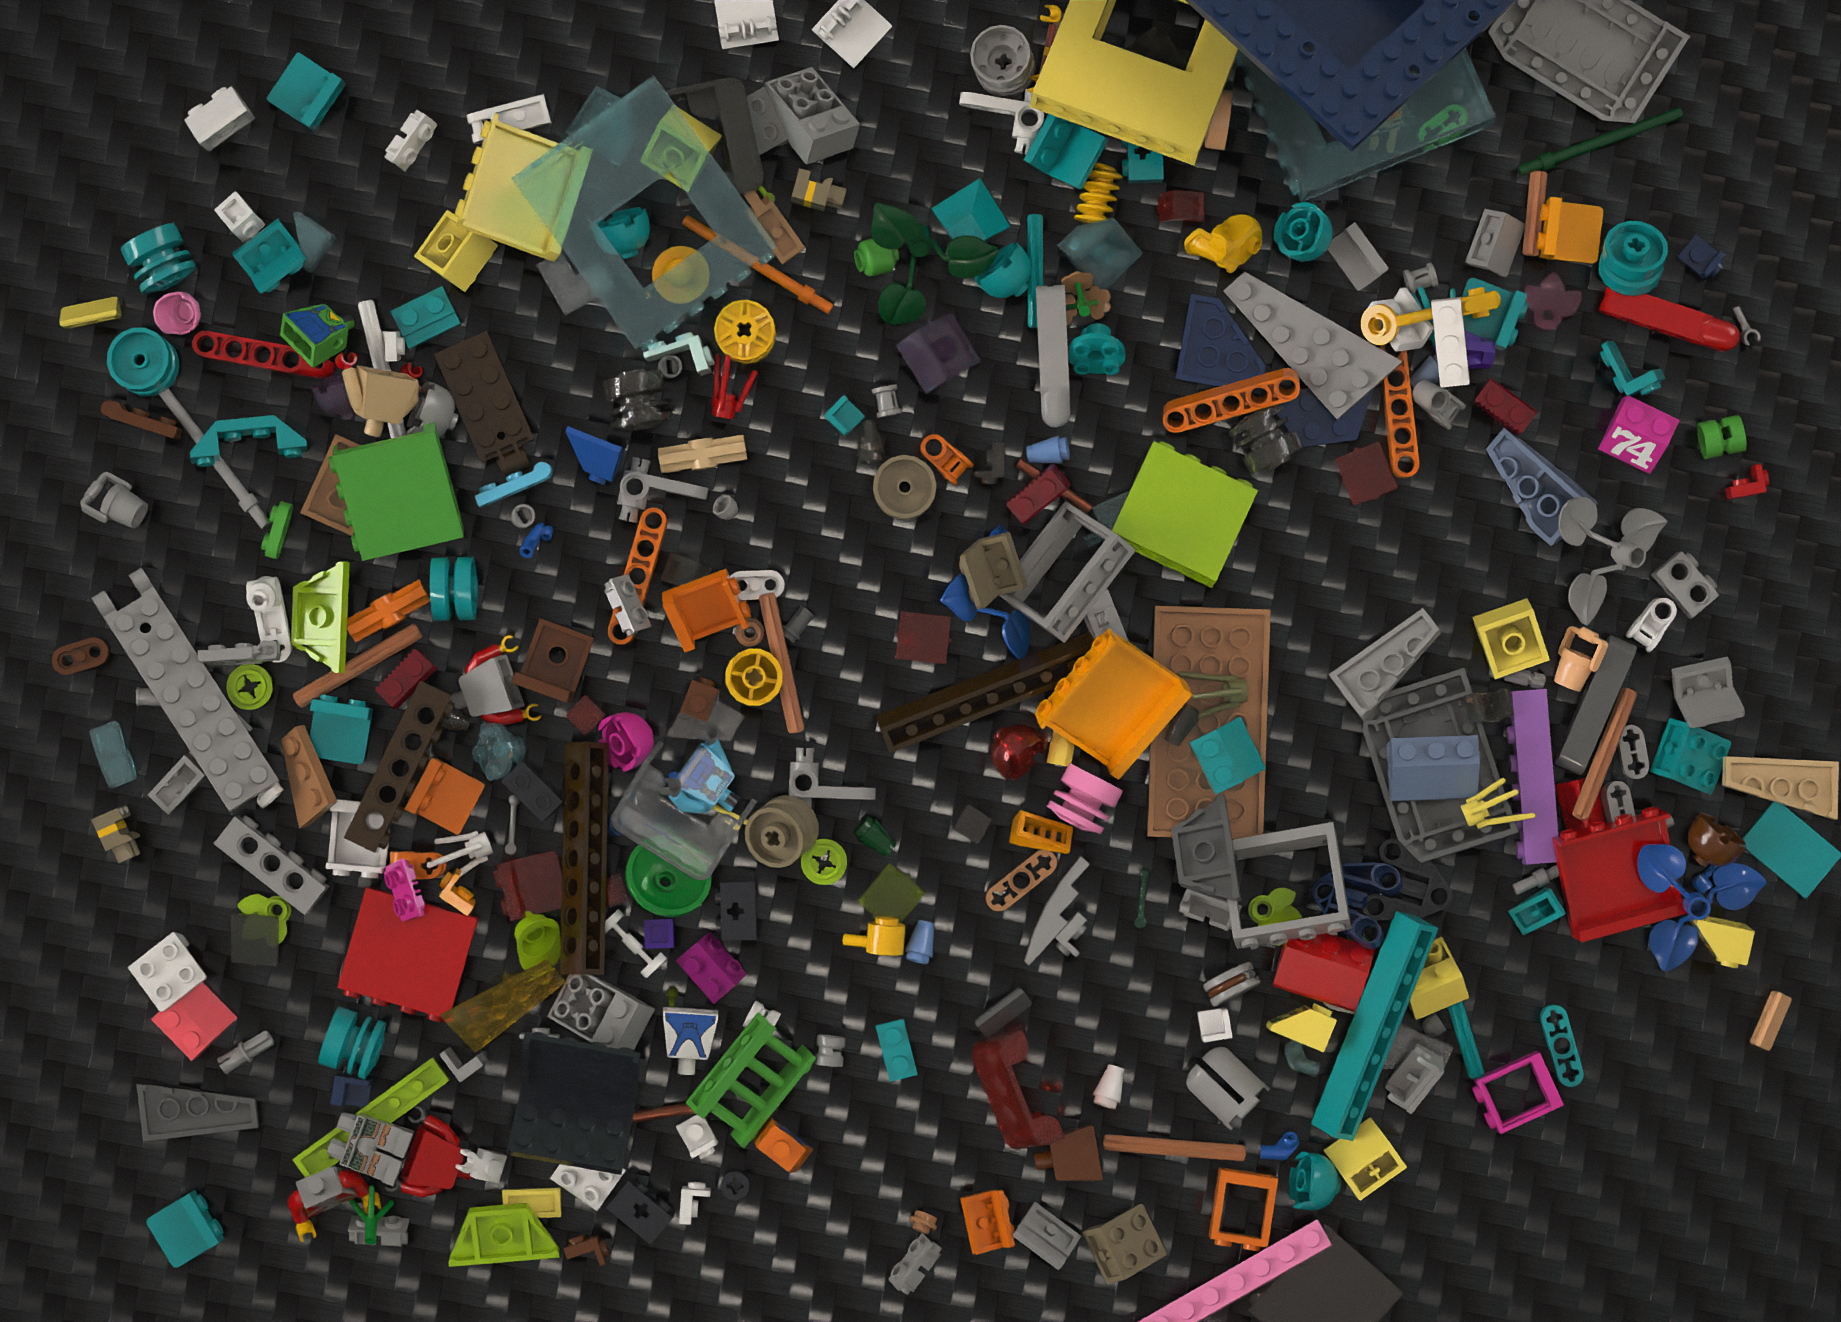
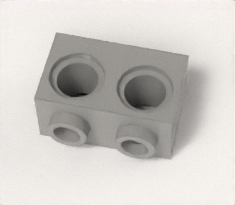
M1681 551L1674 554L1651 575L1687 618H1693L1719 596L1715 590L1718 586L1707 574L1703 576L1698 571L1697 567L1699 564L1690 553L1684 554ZM1675 564H1679L1684 568L1685 573L1681 580H1676L1671 574L1672 567ZM1694 586L1700 587L1703 591V598L1699 602L1693 601L1690 596V591Z

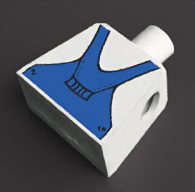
M663 1007L667 1057L679 1058L678 1074L694 1075L696 1059L707 1060L709 1057L718 1021V1010Z

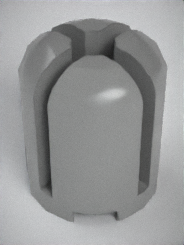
M1217 1047L1210 1050L1202 1059L1244 1101L1240 1104L1198 1064L1189 1072L1186 1084L1188 1089L1231 1131L1233 1127L1230 1123L1237 1116L1243 1119L1260 1101L1256 1096L1261 1090L1265 1088L1269 1091L1270 1088L1230 1050L1224 1047Z

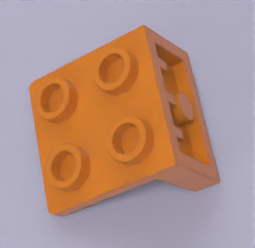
M431 758L405 810L414 815L419 814L458 835L461 833L481 796L485 784L437 758Z

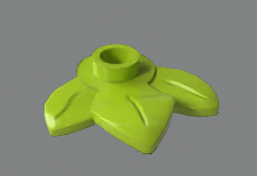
M1287 888L1274 889L1268 896H1256L1250 901L1248 906L1249 916L1258 923V926L1303 919L1299 911L1291 906L1296 892ZM1260 904H1265L1268 908L1267 913L1264 915H1260L1257 912V907Z
M253 894L245 897L238 903L237 907L243 913L249 915L243 928L242 936L244 938L259 939L266 936L271 947L277 946L285 939L287 935L286 921L292 913V907L289 902L281 896L267 898L261 894ZM277 904L282 907L281 915L273 913L274 905Z

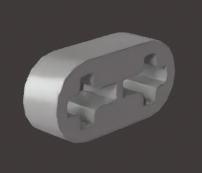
M1625 725L1617 746L1621 768L1627 777L1640 779L1649 771L1644 734L1635 725ZM1629 729L1632 734H1637V739L1633 740L1634 750H1630L1629 742L1623 741V736L1627 735V730ZM1634 753L1636 761L1643 764V767L1638 769V774L1636 775L1634 770L1628 769V765L1633 762L1631 754Z
M1621 781L1606 783L1601 790V800L1606 822H1613L1616 816L1623 814L1635 816L1629 787ZM1619 790L1620 796L1612 798L1611 793Z

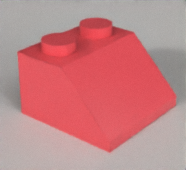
M202 982L165 1012L159 1011L151 1020L192 1061L198 1058L238 1017Z

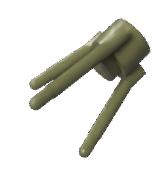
M1183 671L1177 673L1179 677L1227 683L1222 684V690L1192 695L1194 700L1223 697V701H1229L1197 713V718H1202L1228 708L1240 707V702L1248 701L1246 680H1237L1236 675L1221 676Z

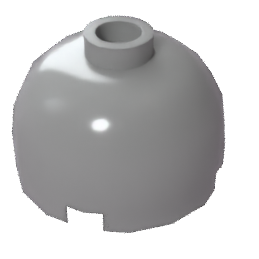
M426 381L421 388L426 393H424L423 397H418V404L410 411L407 427L411 429L407 430L406 434L424 431L425 424L435 422L440 438L447 429H454L458 420V414L454 413L455 402L450 392L438 384Z

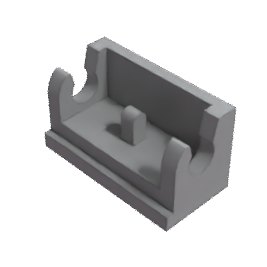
M1416 1043L1385 1082V1089L1390 1091L1387 1097L1412 1114L1443 1075V1057Z

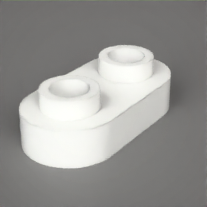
M773 570L738 571L730 576V578L735 577L737 581L743 580L747 583L746 590L738 594L741 600H759V596L765 593H775L777 598L783 593L785 587L783 577ZM769 579L774 580L776 583L775 589L771 591L765 588V582Z

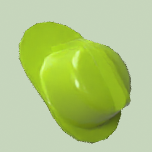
M526 911L525 918L517 924L514 932L519 962L528 973H544L551 969L560 958V928L555 920L547 918L542 914H532L530 911Z

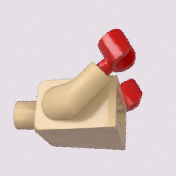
M341 352L335 358V363L339 369L344 370L342 376L350 405L355 413L367 419L364 433L381 437L384 422L400 424L403 417L418 404L419 381L416 378L422 375V368L416 366L411 372V363L409 362L400 368V373L359 365L355 369L353 365L357 361L356 354L353 352L349 353V363H347Z

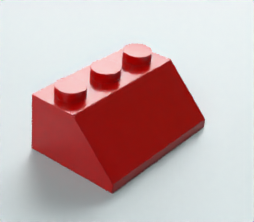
M1328 933L1319 934L1310 940L1290 939L1282 946L1272 986L1355 1012L1369 975L1375 948L1367 949L1357 942Z

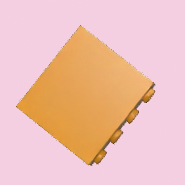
M1108 628L1103 635L1101 634L1095 638L1092 648L1086 655L1081 656L1075 662L1073 670L1069 675L1057 683L1055 691L1051 696L1039 704L1035 716L1042 729L1047 725L1105 764L1109 773L1119 780L1193 694L1185 680Z

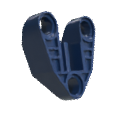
M1375 862L1344 863L1342 865L1345 887L1348 886L1386 896L1396 895L1403 887V879L1400 873L1391 865ZM1331 871L1320 878L1312 888L1313 898L1324 915L1339 912ZM1387 875H1394L1397 878L1396 884L1391 888L1382 886V880ZM1329 886L1333 888L1326 898H1319V892L1323 887ZM1345 888L1348 906L1363 910L1367 905L1368 894ZM1349 909L1352 929L1341 932L1367 949L1379 947L1384 941L1385 936L1381 926L1374 919L1358 913L1357 910ZM1368 928H1375L1378 931V935L1373 941L1363 940V933Z

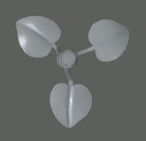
M1576 497L1568 500L1563 505L1558 521L1562 538L1568 544L1579 546L1584 542L1586 535L1612 546L1611 556L1617 563L1616 565L1595 569L1591 572V575L1582 573L1572 582L1568 594L1569 604L1582 624L1588 625L1592 621L1605 598L1607 582L1605 577L1599 574L1615 570L1624 571L1626 566L1633 568L1642 566L1646 559V552L1651 548L1659 532L1668 522L1664 517L1644 508H1635L1629 511L1621 523V531L1624 537L1618 543L1590 530L1596 524L1598 516L1597 507L1592 500L1586 497Z

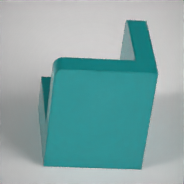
M845 395L824 415L825 419L844 437L865 418Z

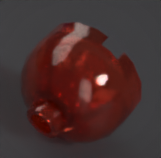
M1015 724L1008 728L1002 727L993 737L995 741L992 744L990 756L993 766L1006 781H1009V777L1012 780H1016L1037 763L1032 759L1038 752L1042 755L1044 754L1048 742L1039 731L1028 725Z

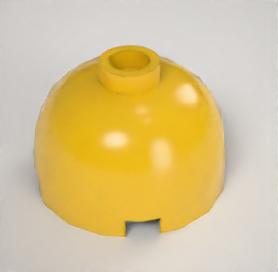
M746 649L739 652L730 660L726 669V685L730 694L737 701L748 706H760L770 702L779 693L783 684V671L779 661L771 653L762 649Z

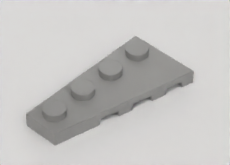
M1422 608L1334 670L1329 676L1364 721L1441 634L1440 629Z

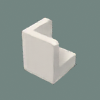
M1226 1007L1197 1012L1203 1042L1233 1038L1229 1013Z

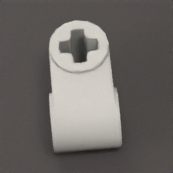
M1668 598L1653 599L1643 613L1634 621L1625 636L1637 640L1646 647L1645 651L1650 653L1677 614L1675 603ZM1661 602L1665 603L1669 608L1668 615L1663 619L1658 618L1655 614V608ZM1640 630L1646 633L1649 636V638L1645 636L1643 633H1641Z

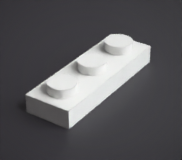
M1461 297L1432 300L1440 387L1469 385L1470 379Z

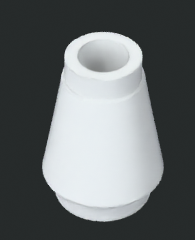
M1108 1064L1093 1093L1095 1104L1116 1109L1117 1103L1121 1102L1123 1068Z

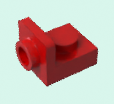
M1761 464L1751 466L1753 483H1750V478L1732 481L1733 486L1725 489L1727 500L1767 492L1766 487L1769 486L1767 470H1762Z

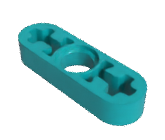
M1554 1004L1548 1005L1540 1013V1022L1556 1077L1561 1084L1567 1087L1577 1086L1582 1081L1584 1072L1568 1015L1562 1007ZM1554 1010L1555 1013L1561 1014V1018L1557 1020L1559 1029L1565 1027L1566 1032H1558L1550 1037L1549 1032L1555 1031L1552 1022L1546 1021V1018L1550 1016V1011ZM1560 1037L1566 1038L1570 1043L1569 1050L1564 1054H1558L1554 1050V1042ZM1573 1055L1574 1060H1568L1571 1069L1577 1070V1074H1574L1573 1080L1570 1081L1567 1077H1562V1073L1566 1072V1066L1564 1062L1558 1064L1557 1059H1567Z

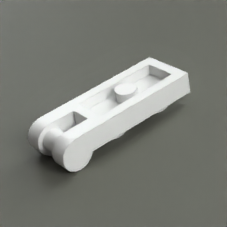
M544 94L466 115L468 124H472L474 134L471 136L474 144L483 143L484 138L480 137L483 121L491 120L495 113L499 114L498 121L524 131L551 124Z

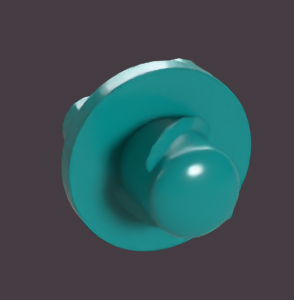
M1101 323L1088 325L1082 330L1081 336L1072 340L1068 346V360L1074 366V371L1081 375L1088 373L1115 375L1119 372L1120 367L1125 361L1126 351L1124 345L1118 339L1111 336V330L1108 326Z

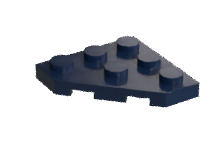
M1191 294L1175 379L1220 387L1264 374L1266 365L1254 351L1221 300ZM1255 388L1251 393L1260 395L1262 388Z

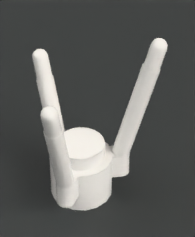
M477 830L469 834L435 839V844L469 841L464 843L466 848L428 862L427 867L431 868L469 854L470 859L476 857L460 869L462 871L461 877L478 864L487 861V855L493 854V850L486 833L478 834Z

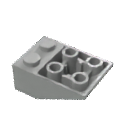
M813 67L765 82V88L787 139L805 164L853 148L860 123Z
M569 974L547 1017L591 1043L599 1042L606 1045V1047L617 1049L628 1047L634 1050L655 1009L594 975Z

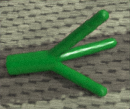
M373 1185L369 1186L368 1215L354 1199L348 1201L365 1221V1243L369 1245L376 1243L377 1222L394 1205V1201L390 1200L374 1215L375 1188Z

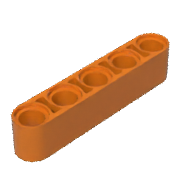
M1386 344L1379 345L1378 348L1384 351ZM1406 350L1399 351L1396 358L1403 363L1393 371L1398 372L1402 376V384L1398 387L1390 385L1388 376L1381 382L1390 466L1395 476L1404 479L1413 476L1419 469V454ZM1395 400H1400L1405 404L1406 410L1401 416L1394 414L1391 410V404ZM1397 429H1404L1408 432L1409 440L1406 444H1400L1395 440L1394 434ZM1401 457H1407L1411 460L1412 469L1410 472L1404 473L1398 468V461Z
M1283 368L1171 400L1164 406L1163 425L1168 431L1178 433L1291 401L1300 392L1299 375L1293 369ZM1283 380H1291L1295 383L1290 389H1283L1279 384ZM1255 388H1263L1267 391L1262 397H1255L1251 392ZM1227 396H1236L1239 401L1235 405H1228L1224 402V399ZM1204 403L1211 407V410L1207 413H1201L1196 409L1198 405ZM1177 411L1183 414L1184 417L1179 421H1173L1168 415Z
M649 508L643 512L624 575L628 574L630 577L634 569L641 568L645 571L646 579L639 585L634 584L643 607L668 525L666 514L658 508ZM652 513H658L662 518V524L657 529H650L646 523L647 517ZM643 541H650L654 546L653 553L648 557L641 556L638 551V547ZM619 606L613 610L608 627V635L614 643L625 645L630 643L635 635L624 640H619L615 637L614 629L619 624L615 614L622 611V607Z

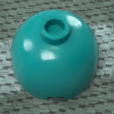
M1301 202L1292 205L1293 209L1287 214L1283 212L1279 216L1274 227V241L1278 244L1279 250L1291 259L1300 262L1315 260L1328 250L1332 242L1333 228L1331 221L1314 204Z
M641 207L612 213L613 217L608 219L607 222L602 217L592 223L591 229L597 244L606 253L621 255L622 259L637 255V249L645 245L650 235L649 218L646 209L641 210Z
M1017 242L1016 244L1010 243L998 251L991 266L982 274L976 276L974 281L981 289L995 298H1007L1013 294L1018 297L1029 287L1026 282L1031 277V260Z
M1301 1152L1295 1158V1160H1300L1297 1168L1291 1167L1288 1181L1289 1199L1295 1200L1296 1204L1292 1205L1294 1208L1320 1210L1329 1205L1335 1195L1339 1193L1341 1180L1338 1177L1334 1164L1327 1157L1315 1153Z

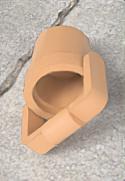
M1570 626L1558 650L1561 658L1554 681L1564 687L1580 692L1591 671L1596 672L1599 669L1608 648V643L1599 638V634L1585 627L1580 629ZM1575 634H1578L1580 638L1592 644H1598L1593 658L1570 649Z

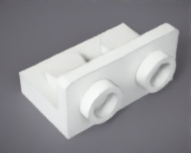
M1406 287L1400 288L1394 299L1373 301L1369 305V307L1376 304L1387 305L1394 310L1396 315L1421 310ZM1379 320V326L1383 329V322ZM1429 320L1401 326L1396 338L1390 344L1395 352L1422 348L1434 327Z

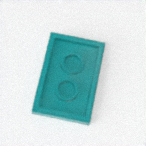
M1773 801L1742 837L1746 842V850L1804 899L1811 894L1841 858V852L1787 807Z

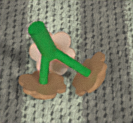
M1077 271L1061 280L1062 285H1065V292H1072L1078 297L1075 300L1073 295H1065L1067 325L1072 322V317L1077 315V309L1081 316L1086 317L1091 314L1092 318L1096 320L1101 319L1104 316V312H1109L1111 309L1109 303L1111 299L1110 292L1106 289L1100 290L1098 286H1093V275L1091 273Z

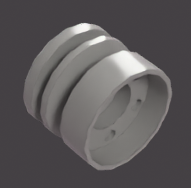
M998 25L984 30L974 40L970 52L971 64L984 90L993 96L1008 98L1019 95L1030 86L1033 79H1028V77L1035 75L1036 65L1030 45L1023 33L1014 27ZM1009 62V65H1006V69L1001 70V67H1004V63Z

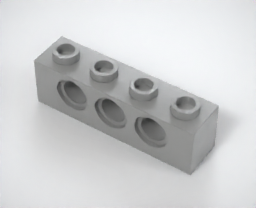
M246 815L243 818L235 816L214 842V845L304 915L309 914L330 887L325 883L327 878L314 868L311 871L302 865L304 860L293 851L286 853L279 847L281 842L273 835L267 833L265 836L257 830L259 825ZM248 837H253L258 843V848L254 853H249L244 848V842ZM270 855H276L280 859L281 864L277 871H272L267 866V859ZM294 872L299 873L303 877V885L299 889L293 888L289 882V878Z

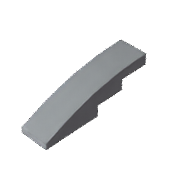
M236 713L247 732L250 733L253 728ZM189 752L177 762L148 796L169 815L207 777L192 753Z
M1081 856L1063 876L1042 911L1024 959L1028 965L1035 960L1068 923L1060 914L1079 894L1071 884L1090 865Z

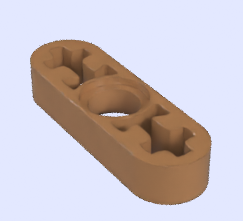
M1036 851L987 891V905L994 911L1006 910L1054 872L1057 866L1056 856L1051 851ZM1039 855L1043 857L1049 855L1052 859L1049 862L1051 867L1048 870L1044 867L1040 868L1036 872L1040 877L1035 880L1032 872L1025 868V866L1031 863L1033 868L1039 863L1037 859ZM1025 872L1029 875L1030 883L1026 888L1019 889L1015 887L1013 877L1016 873ZM1008 881L1011 889L1018 893V895L1012 898L1011 893L1004 897L1006 902L1004 905L1001 906L999 903L993 905L991 902L994 898L992 893L994 891L1002 893L1007 889L1002 884Z

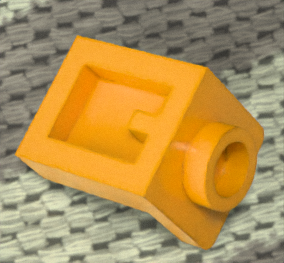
M456 868L453 874L447 872L438 886L442 888L439 897L468 916L476 900L472 898L473 894L463 886L458 888L454 886L462 872Z

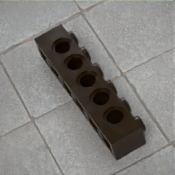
M419 681L344 836L345 839L374 853H377L380 848L385 850L392 834L388 833L392 822L396 824L399 822L405 809L401 807L405 796L411 797L417 785V782L413 779L417 771H423L428 763L430 756L426 752L430 744H437L443 731L439 726L443 718L448 719L455 707V703L451 702L454 697L453 695L424 681ZM425 707L431 708L435 715L434 720L430 724H424L419 717L420 711ZM413 733L418 734L422 740V744L417 750H412L407 745V738ZM400 759L405 760L409 765V771L405 776H399L394 771V765ZM385 786H392L396 791V798L390 803L384 801L381 796ZM373 812L380 813L384 819L383 825L378 829L373 828L369 824V816Z

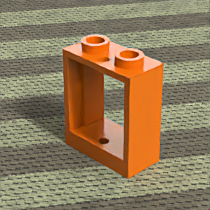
M1219 1167L1209 1229L1210 1239H1215L1214 1244L1231 1247L1232 1242L1241 1243L1244 1249L1260 1251L1261 1247L1268 1248L1278 1184L1277 1176ZM1226 1182L1268 1189L1260 1237L1219 1231Z

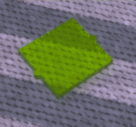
M889 863L858 900V903L873 914L874 920L876 917H894L899 919L898 923H902L926 892L913 883L909 875L905 876Z

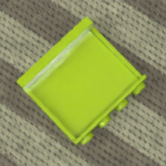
M1153 441L1111 531L1136 550L1135 552L1212 588L1219 577L1258 490L1252 488L1253 485L1244 479L1235 480L1227 476V473L1221 468L1215 466L1210 468L1201 464V460L1193 455L1185 454L1184 456L1174 451L1175 448L1168 443Z

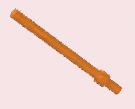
M687 215L684 218L682 225L798 296L797 299L808 305L810 303L826 314L831 312L834 305L817 295L815 289L808 285L803 286L693 217Z

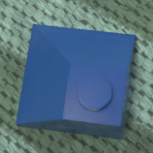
M567 426L565 432L583 470L590 474L589 480L605 485L606 480L613 483L625 450L620 446Z

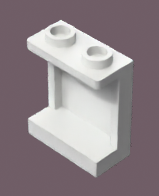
M336 799L337 803L330 808L332 820L326 869H333L332 875L350 876V871L361 872V877L378 878L379 873L386 872L385 867L387 866L389 843L385 850L380 848L377 853H374L345 839L344 836L361 801ZM373 812L369 816V824L373 828L378 829L383 825L384 819L380 813Z

